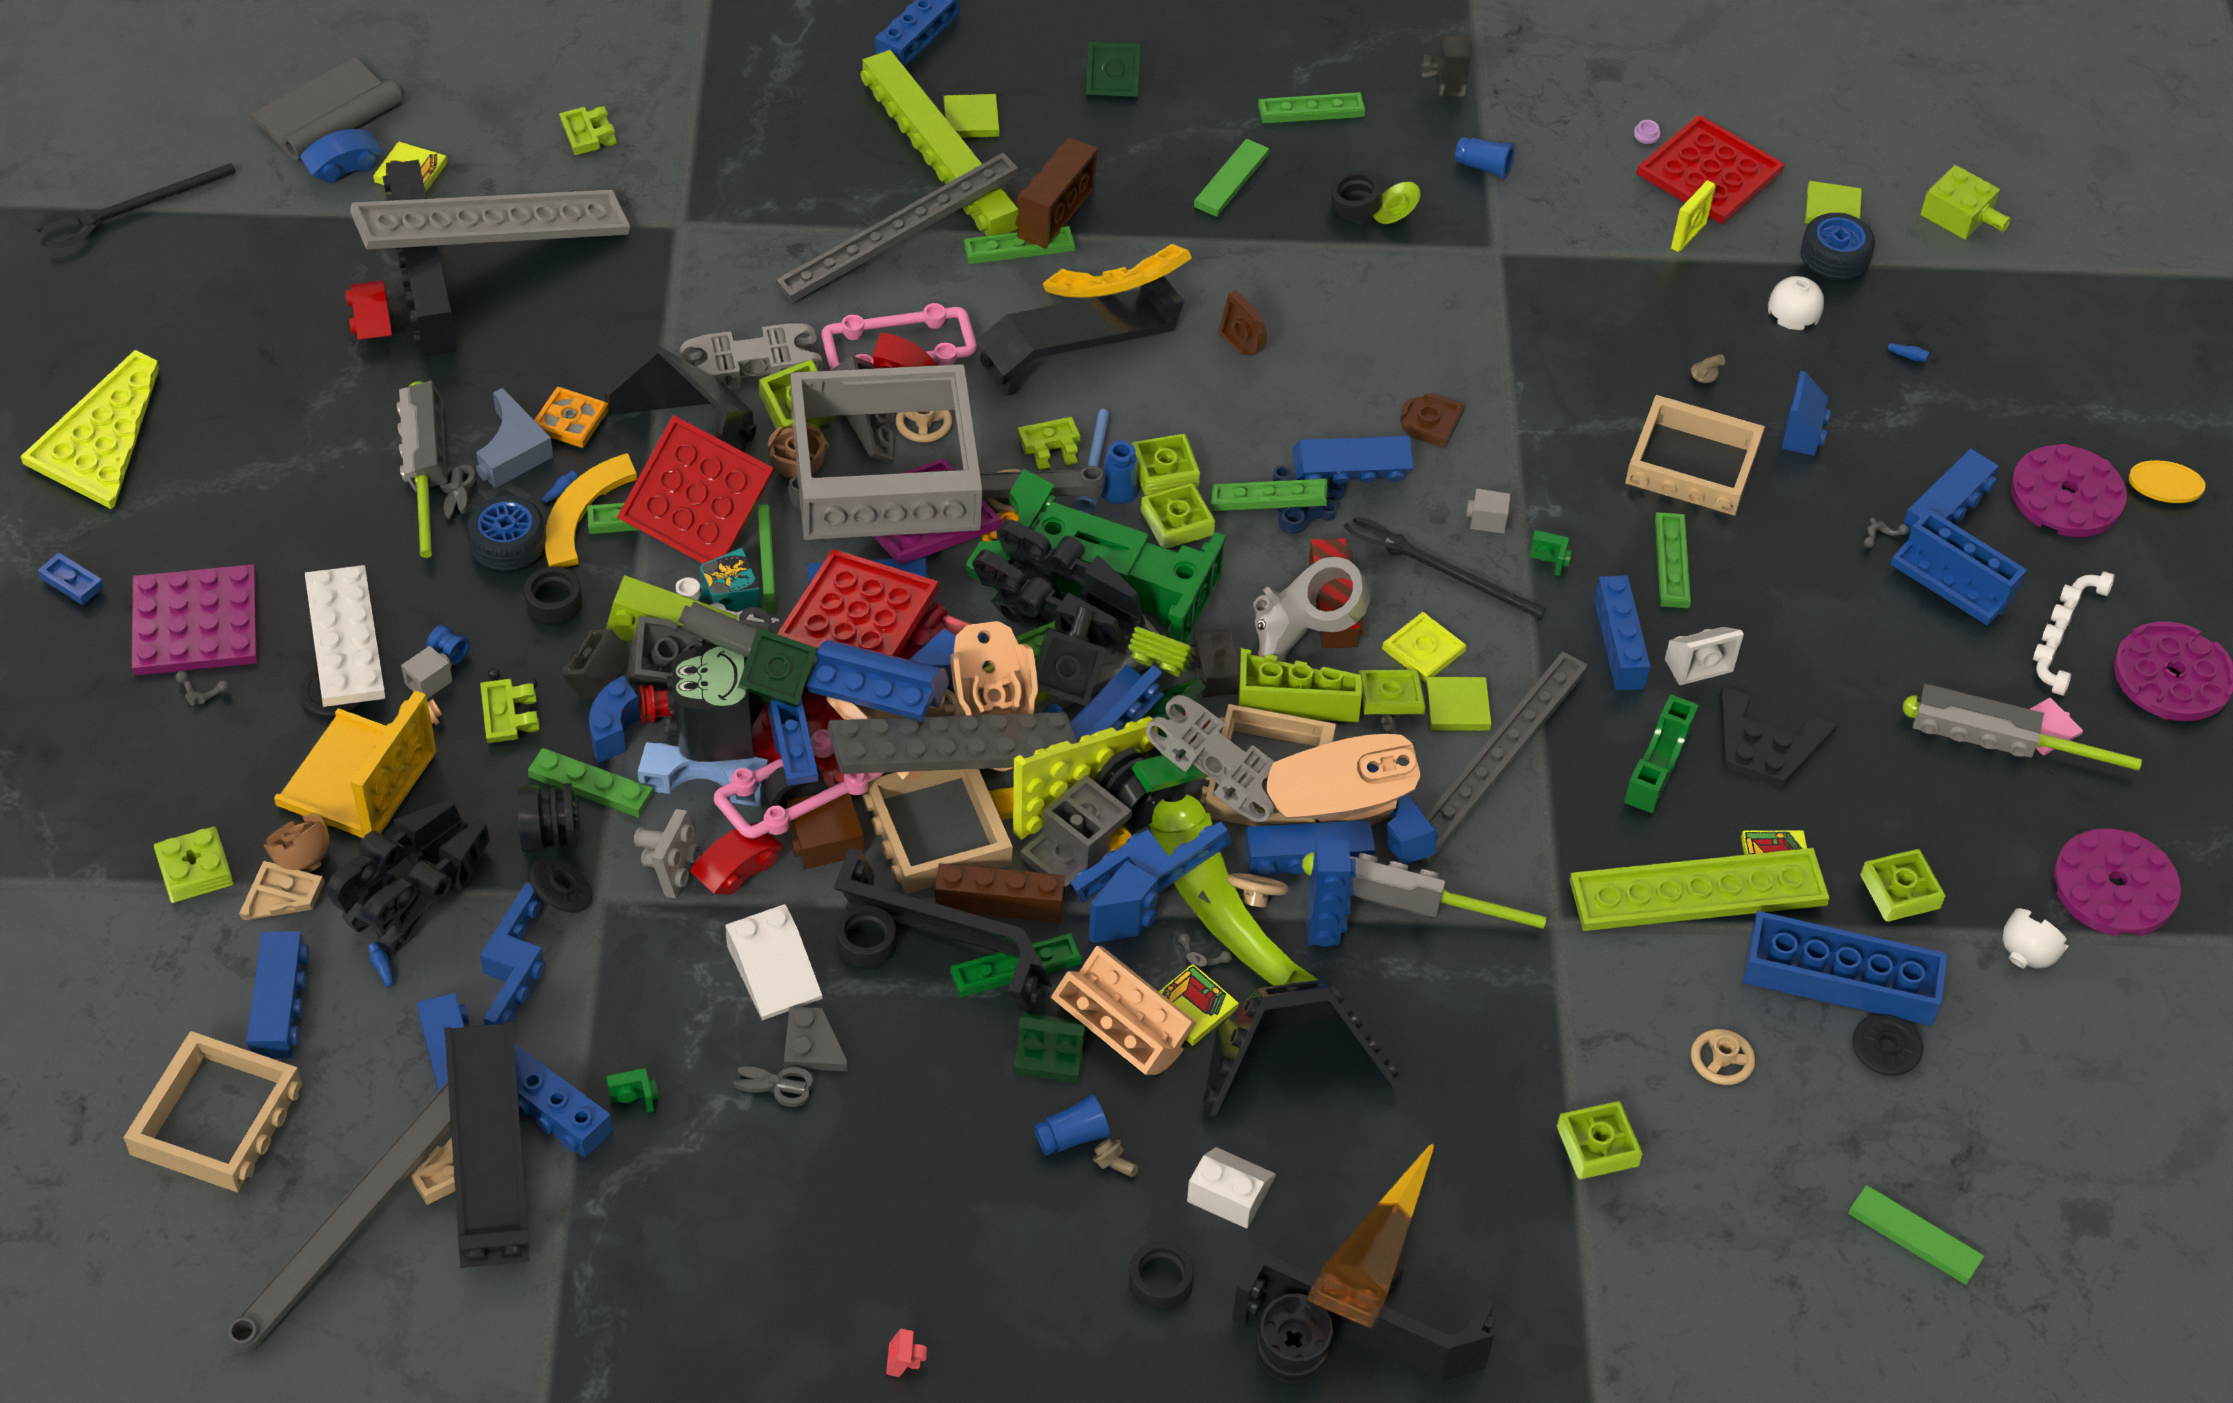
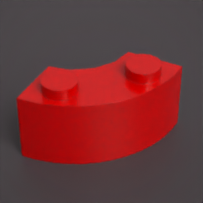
M384 280L350 284L351 290H345L347 305L348 307L353 306L354 317L349 318L351 335L357 334L358 340L392 335Z
M880 333L872 356L874 369L937 366L932 357L913 342L896 335Z
M734 829L712 844L696 861L690 872L713 894L732 895L750 876L761 871H767L775 863L777 854L783 845L770 833L757 838H747L740 834L737 829Z

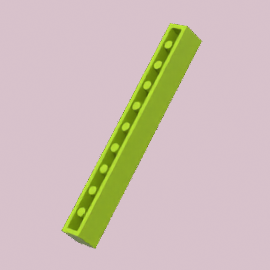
M891 50L862 59L863 71H861V79L864 85L870 87L878 102L881 101L885 106L888 115L896 120L901 132L906 133L911 139L913 147L919 149L923 154L925 162L934 168L941 182L944 181L947 184L982 164ZM1000 186L963 207L965 213L970 214L975 220L977 228L987 236L1007 234L1018 229L1015 223L1019 209Z

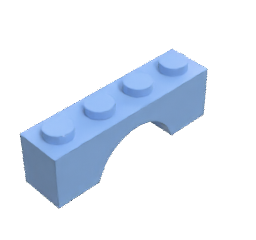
M646 742L638 768L639 783L652 787L653 792L671 794L677 786L692 779H709L725 786L731 783V776L737 769L747 768L753 772L768 765V759L754 756L752 759L697 762L682 756L678 746ZM767 779L756 784V790L753 794L745 797L730 796V802L761 807Z

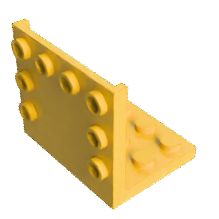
M416 690L408 701L405 700L402 703L399 714L387 726L338 708L335 712L336 717L281 794L277 793L274 797L276 806L303 816L320 814L325 824L364 838L371 831H377L381 834L437 752L427 696Z

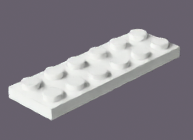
M365 565L305 572L323 707L385 699Z

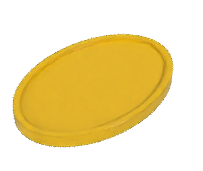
M2159 460L2141 462L2136 464L2129 474V482L2138 492L2163 502H2192L2200 498L2205 490V482L2198 473L2173 462Z

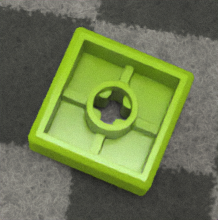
M1186 434L1132 442L1137 456L1136 471L1145 495H1151L1189 483H1194L1196 487L1199 486L1200 471Z
M1194 483L1141 498V512L1162 548H1173L1177 545L1200 540L1214 534V523L1216 521Z
M1140 627L1134 628L1135 633L1132 634L1133 638L1130 639L1131 644L1127 646L1133 653L1131 658L1135 659V662L1148 667H1152L1154 662L1160 665L1159 668L1163 669V672L1176 677H1180L1181 673H1189L1188 668L1191 667L1190 663L1193 662L1192 657L1196 656L1189 645Z
M216 827L200 829L193 833L169 838L154 844L170 902L175 903L233 885L231 872Z
M1920 849L1866 861L1860 873L1884 920L1887 922L1940 909L1946 897Z
M1620 1101L1560 1114L1557 1128L1578 1179L1634 1168L1640 1165L1643 1153Z

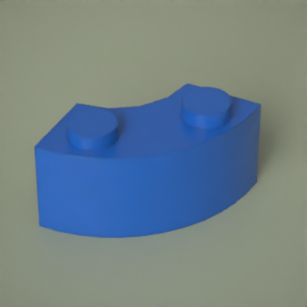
M345 129L333 132L315 141L300 157L313 177L333 184L339 177L357 170L369 171L384 151L370 131Z
M624 675L604 687L595 698L590 710L589 726L592 749L598 763L626 752L624 733L632 723L640 719L637 695Z

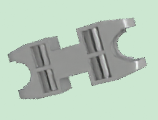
M802 323L762 327V337L733 341L731 331L707 334L689 339L680 347V354L683 360L698 365V368L718 378L730 390L741 389V378L772 375L780 372L782 368L785 370L810 359L813 362H817L815 365L817 370H822L823 368L821 356L818 353L805 350V348L810 347L816 342L815 329L808 324ZM774 331L777 332V336H778V339H777V340H776V338H775ZM804 333L810 334L807 338H797ZM719 339L722 341V347H720ZM690 349L700 350L699 352L691 354L686 353ZM725 376L728 377V385L726 384Z
M1181 695L1171 698L1165 707L1170 719L1166 720L1162 717H1156L1146 727V734L1150 742L1183 771L1187 772L1194 765L1218 783L1219 786L1213 794L1236 812L1255 822H1264L1269 819L1274 808L1272 802L1268 799L1267 781L1274 761L1254 745L1246 752L1240 749L1220 733L1225 723L1202 705ZM1174 704L1181 705L1185 709L1186 715L1178 712ZM1208 720H1210L1211 722L1204 729L1203 726L1206 724ZM1154 726L1161 728L1167 734V737L1158 735ZM1185 750L1186 753L1184 754V756H1183L1181 759H1179L1178 757H1179V756L1182 754V752ZM1257 758H1260L1258 763L1253 767L1252 764L1256 761ZM1235 788L1236 791L1229 798L1228 794ZM1253 802L1263 807L1265 813L1256 811Z

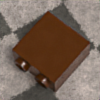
M849 793L789 822L787 833L792 832L793 835L791 839L793 854L795 857L800 856L803 869L843 861L849 847L861 850L864 854V834ZM814 795L788 800L787 809Z

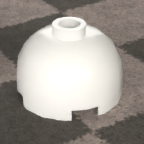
M1800 276L1787 277L1780 281L1772 291L1768 302V312L1778 318L1777 323L1795 330H1803L1805 325L1818 324L1824 309V295L1820 287L1814 281Z
M2021 908L2015 909L2003 931V943L2006 950L2010 953V961L2023 969L2026 966L2035 969L2047 968L2055 964L2069 947L2064 944L2067 940L2066 937L2048 921L2044 920L2041 924L2029 918L2032 913L2031 911Z

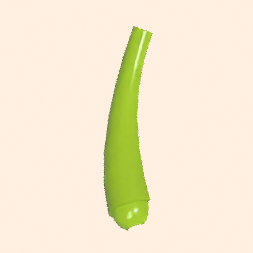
M1186 795L1182 800L1176 802H1166L1162 799L1154 809L1152 823L1149 826L1154 838L1166 854L1170 856L1179 845L1189 843L1198 837L1205 827L1212 825L1210 813L1205 812L1202 804L1194 797ZM1220 851L1174 882L1182 898L1207 929L1238 959L1269 984L1278 986L1318 980L1295 964L1264 934L1245 908L1235 887L1228 883L1227 877L1229 875ZM1202 890L1204 891V893L1206 894L1211 903H1208L1198 897Z

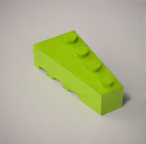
M624 575L611 608L604 636L632 642L639 616L670 620L682 628L684 624L678 622L685 605L691 607L693 602L736 620L738 615Z
M1241 648L1238 706L1312 720L1359 722L1362 698L1361 675L1328 667H1322L1320 670L1312 669L1306 662L1296 660L1295 664L1278 661V656L1266 654L1265 658L1251 655L1252 650Z

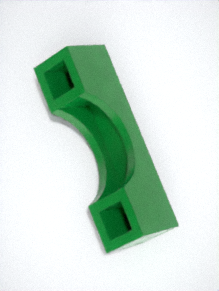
M1023 469L1009 492V503L1018 515V522L1035 531L1040 512L1046 511L1050 502H1055L1057 497L1054 496V484L1026 469ZM999 540L980 541L966 563V575L980 582L972 562L983 549L1007 559V563L1011 565L1018 558L1006 556Z
M1670 694L1660 715L1650 745L1643 759L1639 760L1631 776L1624 803L1653 814L1693 728L1698 704Z

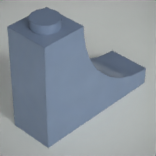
M503 388L493 392L495 411L502 420L501 426L495 437L485 447L476 452L478 461L476 470L481 479L484 481L488 480L494 488L553 458L549 435Z

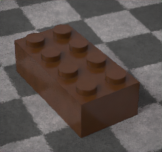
M1068 138L1062 146H1058L1051 160H1047L1044 163L1041 172L1033 176L1030 185L1026 190H1022L1018 196L1019 214L1015 223L1018 227L1017 238L1047 249L1048 245L1060 233V229L1069 222L1094 191L1098 148L1072 138Z

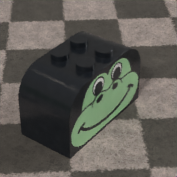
M718 645L688 649L675 657L673 661V676H667L668 709L671 713V736L678 737L679 752L685 758L697 762L754 758L751 693L737 688L747 657Z

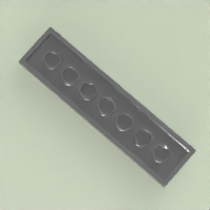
M1066 712L1033 713V716L1030 714L925 717L924 721L911 718L829 720L827 728L841 774L1014 767V758L1018 755L1028 758L1034 755L1035 750L1046 749L1054 744L1065 741L1071 744L1077 743Z

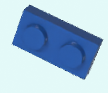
M57 553L37 570L40 579L81 605H84L104 588L101 578L61 553Z

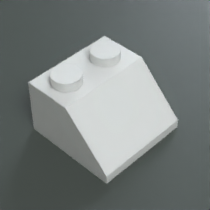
M1720 627L1712 630L1706 629L1689 636L1676 637L1673 640H1669L1665 661L1679 686L1733 672L1744 634L1740 629Z
M1215 1147L1203 1155L1189 1180L1187 1202L1248 1229L1273 1183L1276 1173Z

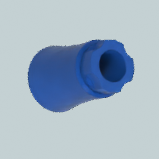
M1462 137L1459 139L1456 147L1455 162L1464 163L1465 166L1506 179L1513 164L1515 144Z
M1114 441L1113 445L1108 447L1105 455L1103 472L1105 487L1101 496L1113 504L1129 503L1139 493L1136 450L1127 441Z
M1093 1094L1079 1103L1045 1118V1121L1034 1125V1132L1044 1155H1049L1055 1151L1061 1152L1086 1142L1110 1137L1105 1115Z

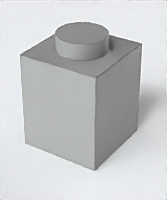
M1476 489L1474 500H1468L1466 517H1471L1470 529L1504 534L1510 493Z
M428 646L401 665L405 685L413 692L416 690L426 694L427 699L453 682L450 660L444 653L439 654L431 646Z

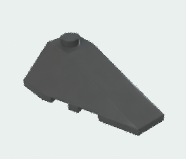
M851 356L829 371L874 369V364ZM894 413L845 415L869 456L888 463L893 461L894 434L890 427L891 423L895 421Z
M639 616L629 653L627 681L629 684L649 686L652 684L656 688H668L667 676H673V661L677 655L688 649L715 646V644L681 630L682 628L678 627V624L670 620Z

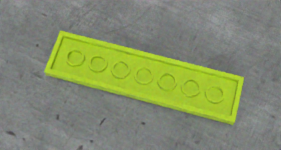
M1814 848L1574 872L1570 875V884L1583 931L1757 913V911L1772 912L1827 906L1830 899Z

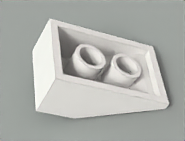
M786 904L725 925L727 947L762 1020L788 1012L789 1007H802L822 999V993L799 931Z

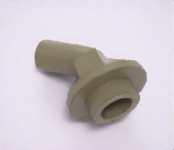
M1716 355L1696 362L1691 368V375L1695 380L1702 383L1715 381L1719 374L1717 367L1725 364L1724 356Z
M1108 1138L1094 1149L1096 1155L1092 1160L1097 1162L1102 1169L1110 1166L1114 1170L1130 1177H1134L1137 1174L1138 1165L1119 1157L1124 1151L1120 1140L1112 1142Z

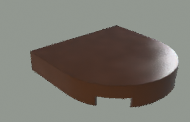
M1236 290L1229 293L1218 333L1239 353L1255 355L1263 351L1267 343L1265 324L1256 309Z
M1424 394L1423 397L1414 399L1411 397L1402 406L1400 422L1403 429L1412 437L1446 448L1464 412L1465 404L1435 394Z

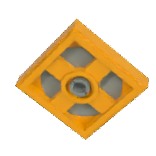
M557 386L534 421L549 437L584 448L609 411V404Z

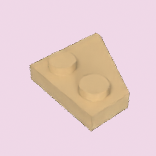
M263 861L239 915L243 920H252L313 910L325 881L319 875L300 870H288L275 863Z
M452 1137L443 1147L437 1146L429 1154L427 1161L421 1163L411 1174L413 1184L426 1205L455 1192Z

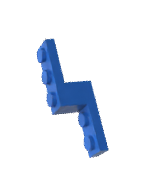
M800 698L797 708L775 700L770 701V706L766 705L775 751L776 754L780 753L787 786L818 781V772L802 699Z
M1220 821L1215 825L1205 827L1198 837L1189 843L1179 845L1173 851V854L1168 856L1147 829L1142 833L1132 835L1126 844L1118 850L1106 853L1100 862L1090 869L1081 870L1070 884L1079 900L1083 903L1100 892L1124 862L1128 861L1158 878L1157 892L1159 893L1231 844L1232 841L1228 830Z
M527 882L480 954L483 973L506 981L483 1018L485 1025L513 1023L517 1009L520 1004L524 1005L527 1002L531 991L530 988L535 980L541 979L546 968L542 948L523 941L527 925L532 918L535 919L538 916L542 906L539 895L535 892L532 885Z

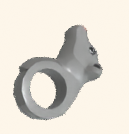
M1328 557L1320 559L1308 567L1282 592L1275 591L1269 585L1264 588L1265 595L1258 596L1253 602L1256 613L1255 626L1259 637L1258 656L1265 658L1266 654L1278 656V661L1285 662L1289 651L1307 632V628L1334 633L1355 625L1365 615L1370 603V590L1365 575L1347 559ZM1339 578H1345L1353 582V592L1344 606L1335 611L1326 612L1316 608V598L1319 590L1327 582Z

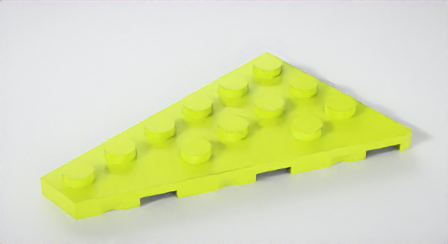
M134 350L21 455L22 463L112 509L116 504L159 371L157 360Z
M1149 716L1137 722L1126 723L1125 728L1118 731L1112 727L1098 731L1093 735H1085L1075 744L1065 741L1051 745L1046 749L1041 748L1035 750L1034 755L1028 758H1024L1021 755L1015 757L1013 833L1020 840H1023L1030 834L1037 833L1042 828L1043 810L1084 776L1087 775L1094 781L1101 768L1119 752L1128 748H1137L1142 753L1150 751L1154 745L1147 737L1146 727L1153 718ZM1154 726V729L1158 734V727Z

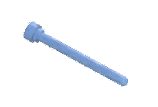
M1101 409L1098 413L1087 466L1099 467L1109 420V411L1107 409ZM1075 496L1073 507L1076 510L1092 514L1096 510L1098 498L1092 499L1085 496Z

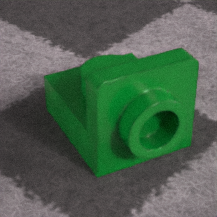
M1535 530L1529 557L1557 563L1554 575L1560 576L1562 567H1568L1571 559L1572 550L1567 549L1569 538Z
M646 1068L606 1076L611 1104L618 1102L629 1103L644 1097L647 1113L654 1111L652 1100L658 1099L655 1079L648 1080Z

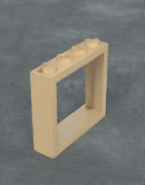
M1656 395L1629 464L1625 483L1735 516L1755 461L1765 426ZM1655 424L1747 450L1735 487L1731 488L1641 461Z
M1228 704L1226 716L1219 718L1225 723L1220 733L1226 738H1230L1231 741L1233 732L1236 731L1316 747L1334 742L1336 728L1334 723ZM1210 777L1206 778V780L1210 781L1209 787L1203 786L1200 803L1205 805V812L1210 813L1211 819L1248 826L1317 822V819L1314 817L1285 818L1274 806V811L1269 819L1264 822H1255L1236 812L1213 793L1219 784ZM1253 803V806L1256 811L1263 814L1265 813L1263 807H1261L1257 803Z
M979 769L925 771L922 776L908 781L903 780L895 772L869 782L868 790L865 794H862L866 812L871 811L873 814L872 826L876 836H882L883 842H881L884 857L886 860L891 859L893 866H891L893 878L901 883L905 894L936 886L939 863L995 869L1012 865L1013 846ZM962 778L990 845L911 866L883 799Z
M190 1031L123 1137L129 1154L238 1193L246 1178L252 1177L255 1163L259 1156L267 1152L274 1131L277 1127L280 1128L283 1125L287 1110L292 1101H296L299 1098L298 1091L303 1083L301 1082L298 1068ZM204 1058L277 1083L229 1164L155 1139Z

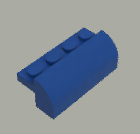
M1930 509L1913 525L1909 540L1892 557L1890 565L1987 626L1998 614L2002 615L2012 603L2021 588L2027 569Z
M827 639L816 652L818 661L806 686L811 693L924 721L930 706L939 707L949 680L943 668Z
M1126 664L1089 702L1088 706L1070 722L1077 743L1082 736L1093 735L1098 731L1112 727L1118 731L1124 729L1126 723L1139 721L1164 695L1158 690L1160 685L1157 684L1163 672L1153 665L1141 676Z

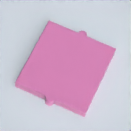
M2051 698L2030 708V710L2044 713L2040 731L2042 734L2071 741L2083 733V730L2069 717L2070 713L2064 712ZM2036 747L2043 756L2055 750L2048 747Z

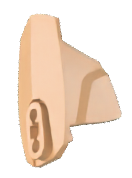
M999 621L966 625L956 635L954 653L950 654L953 686L961 716L1030 714L1033 716L1038 685L1032 647L1028 644H1018L1012 629ZM981 633L987 634L989 642L986 644L979 642L978 635ZM986 661H989L994 668V671L990 674L985 673L982 669ZM1011 767V768H989V769H992V770H995V771L1005 772V771H1008V770H1010V769H1012V768H1014V767Z
M1396 734L1365 735L1327 743L1274 762L1268 776L1267 794L1276 809L1285 818L1314 817L1322 823L1370 820L1371 825L1383 822L1393 812L1398 798L1415 790L1420 778V771L1414 746L1404 736ZM1399 758H1406L1409 764L1407 766H1400L1396 762ZM1374 764L1379 770L1371 773L1368 771L1367 766Z

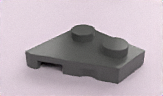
M789 1007L784 1069L799 1067L805 1070L847 1072V1059L822 1008Z

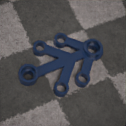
M1285 466L1276 467L1273 472V481L1293 480L1290 475V469ZM1331 482L1328 485L1327 498L1341 500L1344 497L1345 485L1343 483L1336 484ZM1327 501V506H1320L1304 511L1305 507L1276 508L1280 513L1278 518L1279 527L1284 532L1290 534L1302 532L1306 528L1307 522L1319 518L1327 521L1333 520L1337 513V505L1331 501Z

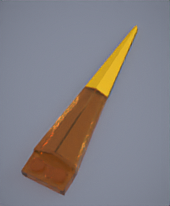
M1433 1144L1424 1150L1326 1262L1310 1290L1307 1301L1372 1329L1383 1309L1434 1149Z

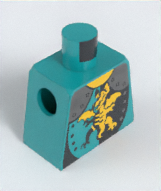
M742 548L706 562L699 567L700 597L698 601L707 599L709 605L721 603L725 606L726 610L733 612L751 607L761 608L760 588Z

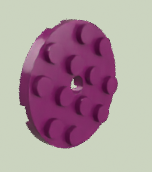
M2068 444L2044 446L2027 453L2017 463L2010 483L2012 498L2021 513L2037 526L2042 527L2044 524L2059 530L2058 534L2063 536L2087 537L2105 532L2116 524L2127 500L2124 481L2108 460L2088 450ZM2063 486H2064L2065 488H2069V489H2071V490H2073V491H2076V492H2075V493H2071L2070 491H2068V490H2063L2062 488H2063Z
M2153 622L2133 629L2132 633L2121 641L2114 659V671L2123 692L2141 708L2165 720L2195 721L2216 714L2229 701L2233 693V662L2226 650L2217 641L2212 643L2201 636L2200 630L2181 623ZM2168 668H2175L2181 674H2179V676L2176 677L2177 675L2175 673H2172Z
M2095 829L2083 832L2065 844L2058 855L2053 870V878H2055L2058 888L2057 895L2065 908L2083 924L2109 935L2118 936L2119 933H2136V936H2141L2156 931L2168 922L2180 899V879L2166 853L2134 832L2117 829ZM2121 877L2124 885L2116 886L2110 879H2119Z

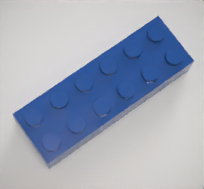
M1757 911L1750 933L1742 983L1881 1015H1891L1903 1020L1933 1026L1942 1001L1947 953Z

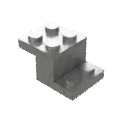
M1086 775L1043 810L1042 833L1020 851V858L1038 873L1065 875L1064 894L1072 889L1070 882L1074 880L1081 870L1090 869L1099 863L1101 858L1109 852L1110 835L1131 818L1132 810Z

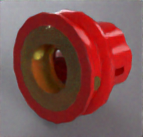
M652 684L648 688L639 685L638 707L641 724H644L646 721L654 724L655 717L671 716L668 709V690L654 691Z

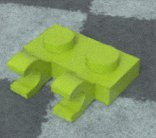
M604 106L597 107L588 112L585 107L559 113L562 126L575 156L600 149L599 143L605 146H612L617 143L614 136L615 130L613 125L608 122L606 117L608 113Z
M1072 417L1018 427V438L1025 455L1034 453L1039 471L1050 469L1048 459L1050 458L1049 450L1062 449L1066 465L1078 463L1075 453H1078L1076 444H1080V434Z
M511 679L480 683L487 743L518 739L519 730L524 732L540 730L536 711L517 715L515 711V703H537L533 684L513 687Z

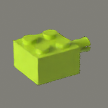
M1954 165L1927 191L1920 214L1965 240L1983 222L2003 233L2011 221V217L1994 209L2000 189L1957 165Z
M812 359L759 380L758 394L776 429L781 426L782 430L791 428V373L816 372L817 369ZM835 416L805 417L806 424L817 428L821 432V437L825 439L820 426L834 421ZM825 439L827 450L829 448V443Z

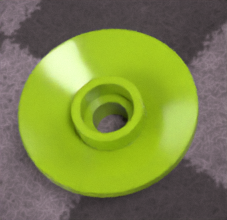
M1402 182L1386 190L1382 194V205L1379 211L1373 215L1375 220L1382 224H1389L1406 217L1419 202L1421 196L1419 187L1413 182Z

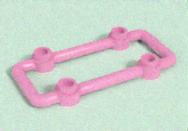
M937 303L927 305L924 311L863 319L858 315H848L840 323L825 326L821 332L830 370L840 364L833 339L835 334L843 333L847 339L857 340L864 333V330L925 322L929 328L938 329L945 323L946 319L958 318L966 346L955 347L951 343H940L933 351H926L939 366L953 365L957 358L973 355L977 350V343L967 311L961 307L944 308ZM859 354L855 356L874 364L873 358L870 355Z
M817 730L811 737L813 754L820 758L829 757L834 753L828 730ZM780 758L753 772L747 768L737 769L731 776V783L719 788L715 792L714 802L744 837L757 838L766 833L779 835L789 829L790 821L846 793L852 795L865 793L869 788V782L879 778L883 773L845 774L843 782L786 810L781 806L768 808L764 814V821L750 826L727 798L733 795L745 797L753 794L757 783L767 779L777 768L783 766Z

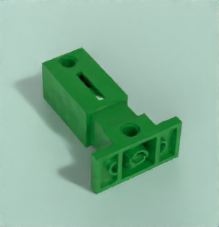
M1052 501L1045 512H1040L1037 519L1035 531L1046 537L1053 549H1055L1064 536H1071L1079 540L1085 548V553L1080 560L1091 564L1095 557L1099 555L1137 591L1141 609L1158 615L1157 624L1168 628L1166 637L1185 644L1187 643L1222 575L1226 535L1215 532L1210 542L1203 544L1201 551L1182 545L1177 553L1150 544L1148 533ZM1056 572L1054 573L1053 578L1060 592L1070 593L1075 597L1081 598L1080 591L1083 589V585Z

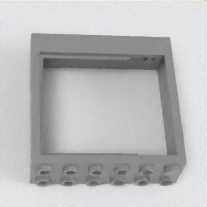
M964 364L791 373V418L804 540L980 530L982 485ZM955 410L963 470L823 478L811 477L805 417Z

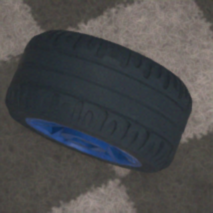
M1827 213L1817 216L1806 227L1801 244V257L1804 264L1820 277L1835 281L1851 280L1862 275L1869 267L1875 248V238L1869 226L1857 217L1845 213Z
M500 496L487 500L475 508L467 522V536L471 554L480 565L493 571L513 572L524 569L535 563L545 550L546 529L543 515L536 505L524 498Z

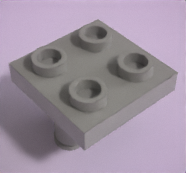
M680 809L674 811L663 832L639 827L634 835L635 846L645 848L641 856L643 867L655 868L665 897L675 899L682 887L686 886L690 870L701 856V846L698 844L688 811Z

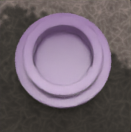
M1643 120L1635 127L1634 136L1644 144L1655 143L1660 138V129L1656 122Z

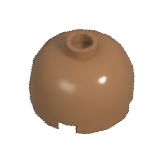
M792 424L791 428L782 430V426L777 428L770 435L768 441V454L771 465L781 476L787 479L797 476ZM806 424L811 476H813L823 465L826 443L817 428Z
M320 814L303 816L302 818L305 822L295 825L292 821L276 830L266 839L267 844H264V848L275 864L284 869L304 870V872L308 873L322 865L320 860L326 856L330 848V834Z

